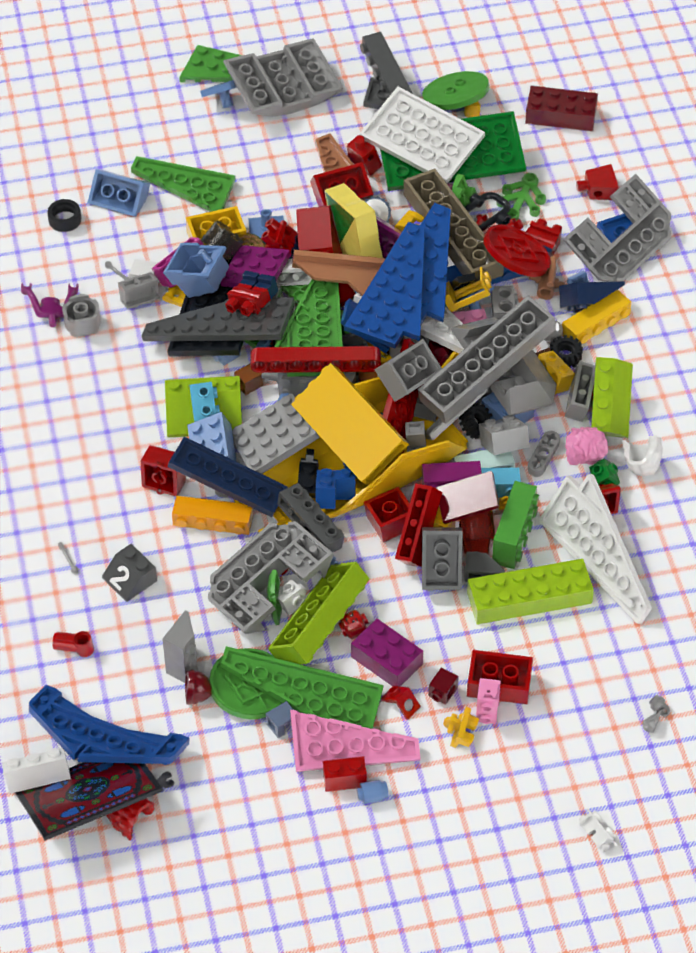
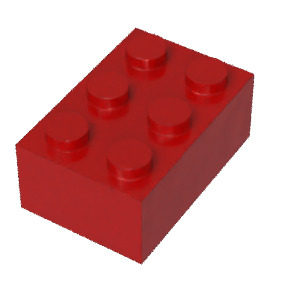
M363 162L313 175L310 184L318 207L327 206L326 189L343 183L363 201L371 196L373 197L374 193Z
M472 650L467 682V697H478L480 678L501 681L499 701L528 705L533 657Z

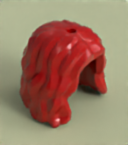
M146 798L106 815V817L112 823L115 830L121 832L122 836L127 837L128 840H131L133 838L132 828L139 814L142 812L145 815H151L155 810V804Z

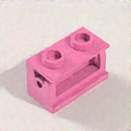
M480 678L476 717L479 718L478 722L484 724L497 723L501 681Z

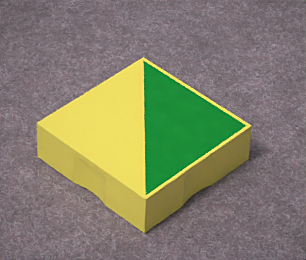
M344 183L326 189L327 206H331L342 254L383 258L375 210L365 201L361 200Z

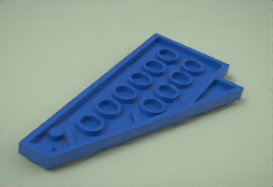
M437 203L433 204L420 226L425 227L421 325L427 316L441 322L444 321L451 209Z
M411 222L407 223L344 325V331L394 349L403 335L420 341L425 227Z

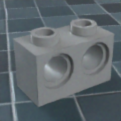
M493 286L494 290L491 292L492 317L501 319L518 303V294L514 293V286Z

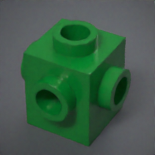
M604 458L589 467L590 473L595 476L598 485L620 484L617 474L618 468L613 462L611 463Z

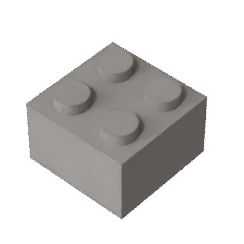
M513 415L503 416V419L499 420L488 419L485 420V423L479 424L481 446L493 455L530 447L528 425Z

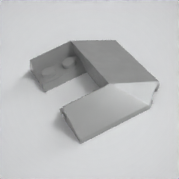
M636 173L610 196L632 222L622 234L611 243L590 218L587 217L563 239L598 280L611 282L625 281L671 238V212Z
M496 317L454 326L451 330L465 350L500 319ZM532 349L510 368L516 377L496 381L490 386L508 415L512 416L552 405L557 384Z
M296 521L288 522L286 525L268 524L211 574L208 600L243 633L265 631L261 622L276 610L274 605L260 594L268 585L271 571L277 570L280 576L289 568L305 583L316 573H319L325 579L334 554Z

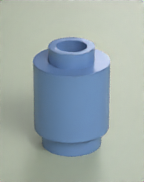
M376 780L360 783V788H357L358 800H362L363 804L384 801V798L389 797L386 781Z

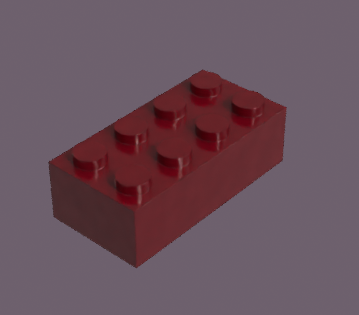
M531 85L526 107L525 124L593 131L598 93Z

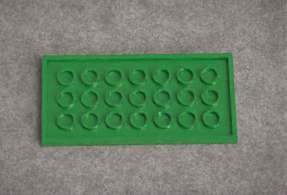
M514 111L461 119L484 131L485 137L448 183L454 182L457 174H462L466 180L526 172V163ZM380 149L388 191L404 189L405 179L424 173Z

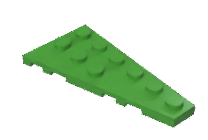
M197 45L179 76V82H186V80H195V82H201V80H211L212 82L232 81L233 79L223 61L243 55Z
M136 156L131 166V173L210 212L224 209L236 181V175Z

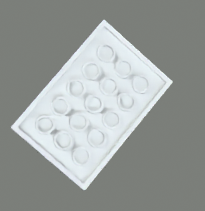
M397 86L359 135H362L366 142L422 172L435 168L448 184L485 137V132Z

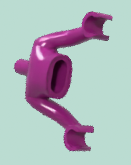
M21 283L20 291L22 294L28 295L36 316L49 318V326L52 328L56 327V318H64L60 300L55 297H45L41 299L40 306L36 295L32 291V283H29V287H25ZM70 283L68 284L65 304L69 301L70 297L78 294V283L76 287H71Z

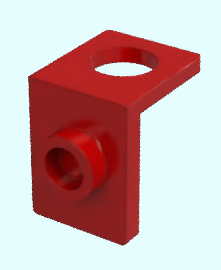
M392 686L381 697L382 702L396 703L405 719H409L421 707L409 687ZM408 699L413 703L410 711L405 709V702Z

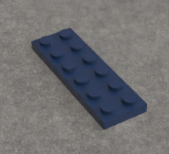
M183 437L167 466L270 517H273L278 508L279 492L288 488L187 437Z

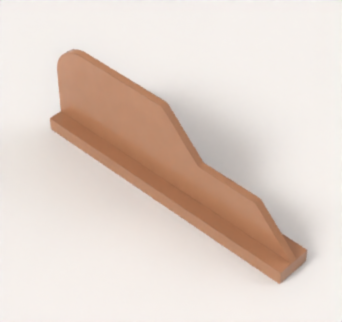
M294 250L292 268H300L315 281L346 283L363 296L386 258Z

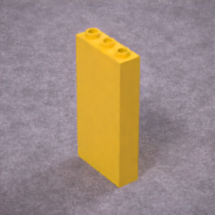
M331 363L322 369L321 374L312 380L308 387L298 394L291 404L357 478L366 485L373 482L409 445L340 369Z

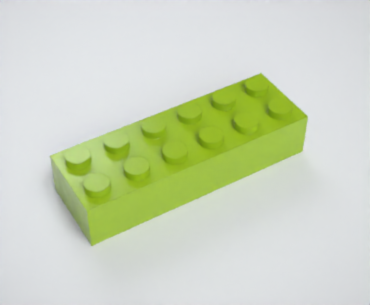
M583 558L468 579L467 595L477 625L592 604L594 593Z
M357 562L330 565L325 579L321 577L269 646L268 650L276 659L296 664H308L311 662L315 652L323 646V641L334 631L335 625L345 616L346 610L354 604L355 598L365 589V585L370 579Z

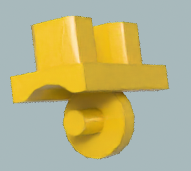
M465 707L464 712L459 714V716L453 713L451 717L444 719L443 725L447 728V732L449 734L453 733L450 746L454 748L458 744L469 747L473 742L474 734L465 730L468 728L474 731L478 725L479 718L470 714L471 708Z

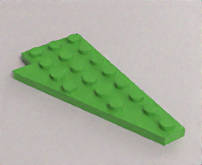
M312 279L288 321L282 340H278L275 347H343L339 283L315 281ZM321 372L287 373V377L319 376Z

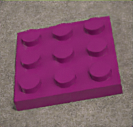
M240 245L229 264L226 276L220 282L221 286L231 288L237 286L242 281V274L245 270L274 276L277 281L291 256L290 251Z

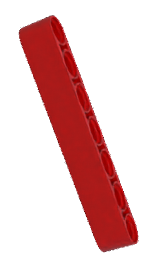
M374 346L258 347L251 351L250 358L251 370L257 373L321 372L330 363L339 368L341 372H375V369L382 365L381 350Z

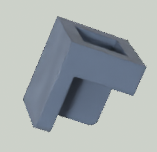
M287 701L266 713L267 726L277 738L285 735L284 726L291 722L290 709H293Z

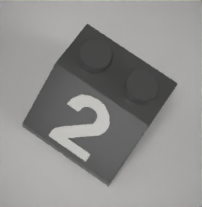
M129 544L115 554L103 573L102 579L128 602L157 582L156 567L133 544Z

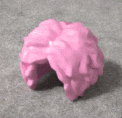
M573 427L571 428L572 432L570 435L566 436V456L570 465L576 466L579 463L593 465L608 453V442L605 439V434L599 431L597 427H581L580 429Z

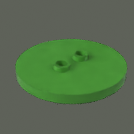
M475 71L450 73L429 83L424 88L422 97L423 100L442 110L463 108L479 101L488 93L490 89L489 80L486 75Z
M252 648L240 649L275 658L270 653ZM223 656L213 665L209 677L212 687L211 696L216 704L228 714L242 719H261L266 717L267 712L283 704L221 668Z

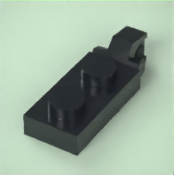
M307 449L306 457L301 458L299 463L298 483L303 489L307 490L311 498H316V476L319 463L318 460L314 459V449Z

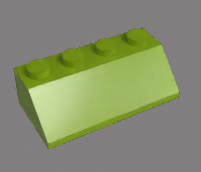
M596 357L591 428L597 427L607 437L628 438L633 363L616 358Z

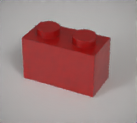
M364 756L323 761L325 792L360 788V783L367 782Z

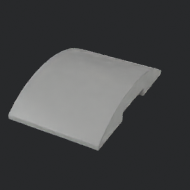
M314 38L284 45L283 50L260 56L251 53L223 61L251 113L256 115L278 116L298 112L315 106L343 90L342 85Z

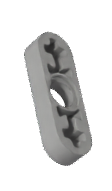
M547 431L542 436L528 462V473L530 475L539 477L544 474L559 447L560 435L557 432ZM546 451L549 455L541 456L539 452ZM538 462H540V467L533 468L537 466Z

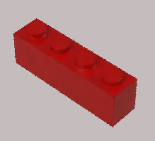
M415 483L395 556L396 560L404 564L422 567V527H433L442 496V492L438 489Z

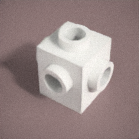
M291 579L279 588L278 599L282 609L288 615L294 613L306 599L305 594L307 591L301 583L297 584Z

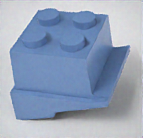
M180 243L163 274L172 285L177 284L188 298L214 293L218 290L219 284L226 276L229 265L223 258L227 248L225 246L200 245L199 243Z

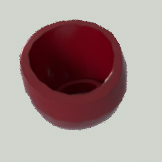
M194 669L187 671L185 676L186 705L201 703L210 698L212 687L208 677L201 671Z

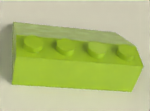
M240 376L165 380L167 437L189 436L187 425L194 423L189 386L191 384L212 382V386L217 388L218 398H214L215 405H219L220 412L230 422L232 430L241 425Z

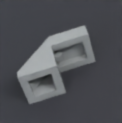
M424 421L405 422L406 441L409 444L407 452L426 447Z

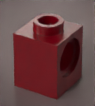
M441 667L429 684L428 696L434 701L446 705L458 688L459 676Z

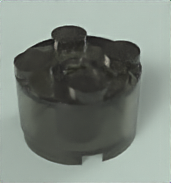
M217 220L203 235L201 241L205 245L225 246L227 249L223 254V258L226 262H229L244 241L236 232L234 234L230 231V227Z

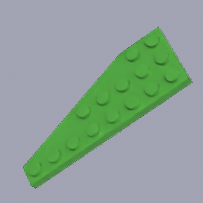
M228 646L225 647L220 665L221 668L282 703L287 701L292 709L297 712L357 724L370 729L374 726L384 685Z

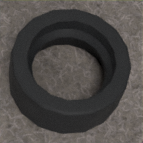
M61 199L51 203L48 207V222L54 230L68 232L80 225L82 219L81 209L75 201ZM60 212H71L74 214L68 219L55 218V215Z

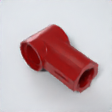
M80 631L76 634L54 633L53 650L77 652L81 657H88L93 654L94 645L89 632Z

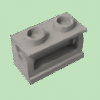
M151 272L118 282L120 301L127 309L136 308L138 305L152 303L154 300L161 298L158 295V279Z

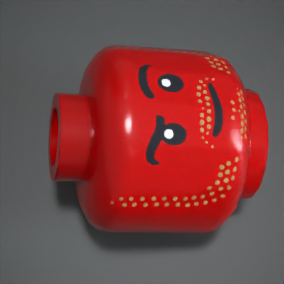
M353 610L346 613L338 624L344 637L348 636V638L354 639L367 628L366 625L369 622L364 613L360 614L358 610Z

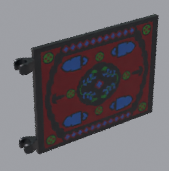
M82 762L69 768L71 779L15 792L40 835L46 841L163 791L162 787L170 788L174 786V781L172 779L166 781L172 777V774L168 771L156 779L146 764Z

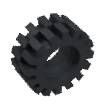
M564 335V338L558 336V339L554 338L553 342L550 343L549 348L551 351H554L570 369L571 366L575 368L579 361L582 360L583 346L581 342L578 343L577 338L573 340V336H570V338H567V335ZM567 350L572 353L566 355L560 353V351Z
M475 402L459 417V420H461L459 424L464 427L462 431L466 430V435H470V438L479 439V424L485 423V420L491 419V416H493L492 413H488V407L485 409L484 404L480 405L479 402Z

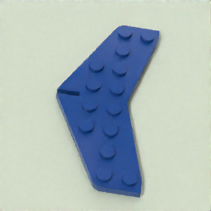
M45 685L29 701V713L73 760L78 757V762L168 765L173 763L190 743V737L170 732L167 736L129 730L93 717L62 697L61 691L49 685Z

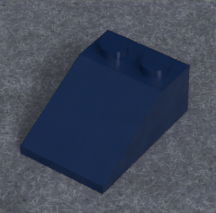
M625 281L575 282L559 286L560 308H567V311L587 309V305L595 304L623 287Z

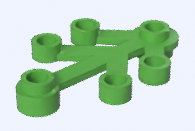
M534 173L524 174L519 182L503 185L502 193L505 196L502 197L508 202L516 200L513 208H510L508 213L511 219L515 218L516 221L519 219V211L524 201L530 208L529 214L533 217L539 216L540 207L538 205L545 204L546 196L538 188L539 180ZM522 188L521 191L513 193V190ZM530 189L535 195V202L529 195ZM496 201V205L502 208L503 206Z

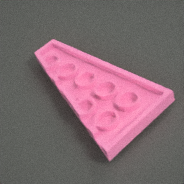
M290 709L296 772L323 770V761L362 756L365 758L366 766L420 761L421 759L418 738L383 732L379 729L361 727V725L317 717L313 714H304Z

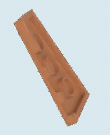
M331 133L315 139L324 172L353 165Z

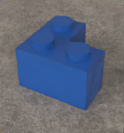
M325 468L317 470L316 502L321 509H335L336 500H351L356 496V475L350 469L331 470Z

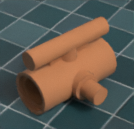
M555 256L550 257L551 265L543 276L529 277L530 280H534L538 284L537 296L544 300L551 299L554 296V289L565 285V282L559 281L556 278L557 258Z

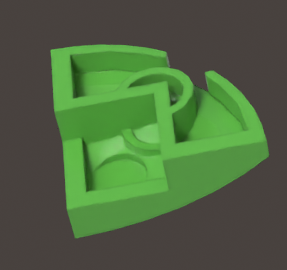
M457 174L452 191L465 207L471 203V196L475 193L477 194L475 187H468L464 175Z
M272 570L268 578L267 599L276 609L271 613L275 625H280L282 607L278 594L281 580L277 570Z

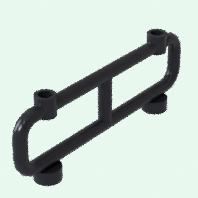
M486 192L481 196L475 193L470 198L471 203L465 206L469 213L476 207L480 208L486 200L493 199L504 207L479 225L482 231H485L494 223L498 225L510 223L511 216L508 215L511 208L510 203L497 193Z

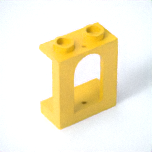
M480 267V280L455 291L450 282H446L445 304L448 310L453 312L490 296L492 279L489 272H485L483 267ZM484 289V291H481V292H479V293H477V294H474V295H472V296H470V297H468V298H465V299H463V300L457 302L458 299H460V298H462V297H464V296H467V295H469V294H471V293H474V292H476V291H478V290Z

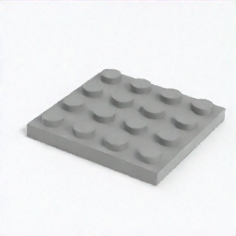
M293 393L284 396L281 400L268 406L265 410L252 416L249 420L232 430L234 444L248 468L263 474L319 438L315 430L291 405L295 399Z

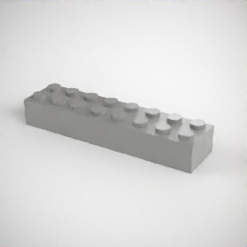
M528 295L418 389L420 401L445 424L448 423L556 330L555 317Z

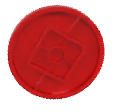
M494 225L484 235L483 241L487 251L507 269L528 277H540L548 271L551 259L547 250L537 239L525 231L509 225Z

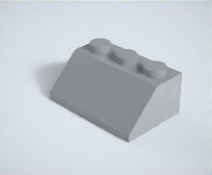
M186 610L162 638L166 673L184 683L187 671L192 669L198 671L194 632L189 612Z

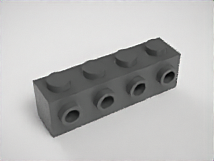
M297 483L279 492L277 505L292 522L296 521L332 553L342 548L345 537L342 530L335 526L331 518L321 510L319 504L309 496L306 489H303Z

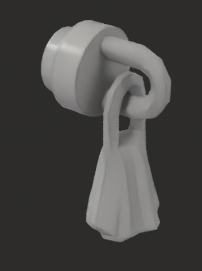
M658 694L649 701L650 708L653 711H657L656 714L646 718L642 723L643 729L654 733L660 715L666 717L670 714L669 706L665 703L666 700Z

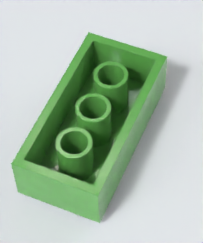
M514 481L493 540L492 559L500 566L515 569L517 562H521L523 555L521 550L522 547H526L528 536L526 535L528 532L531 533L533 527L532 519L533 517L536 518L538 513L539 495L535 485Z

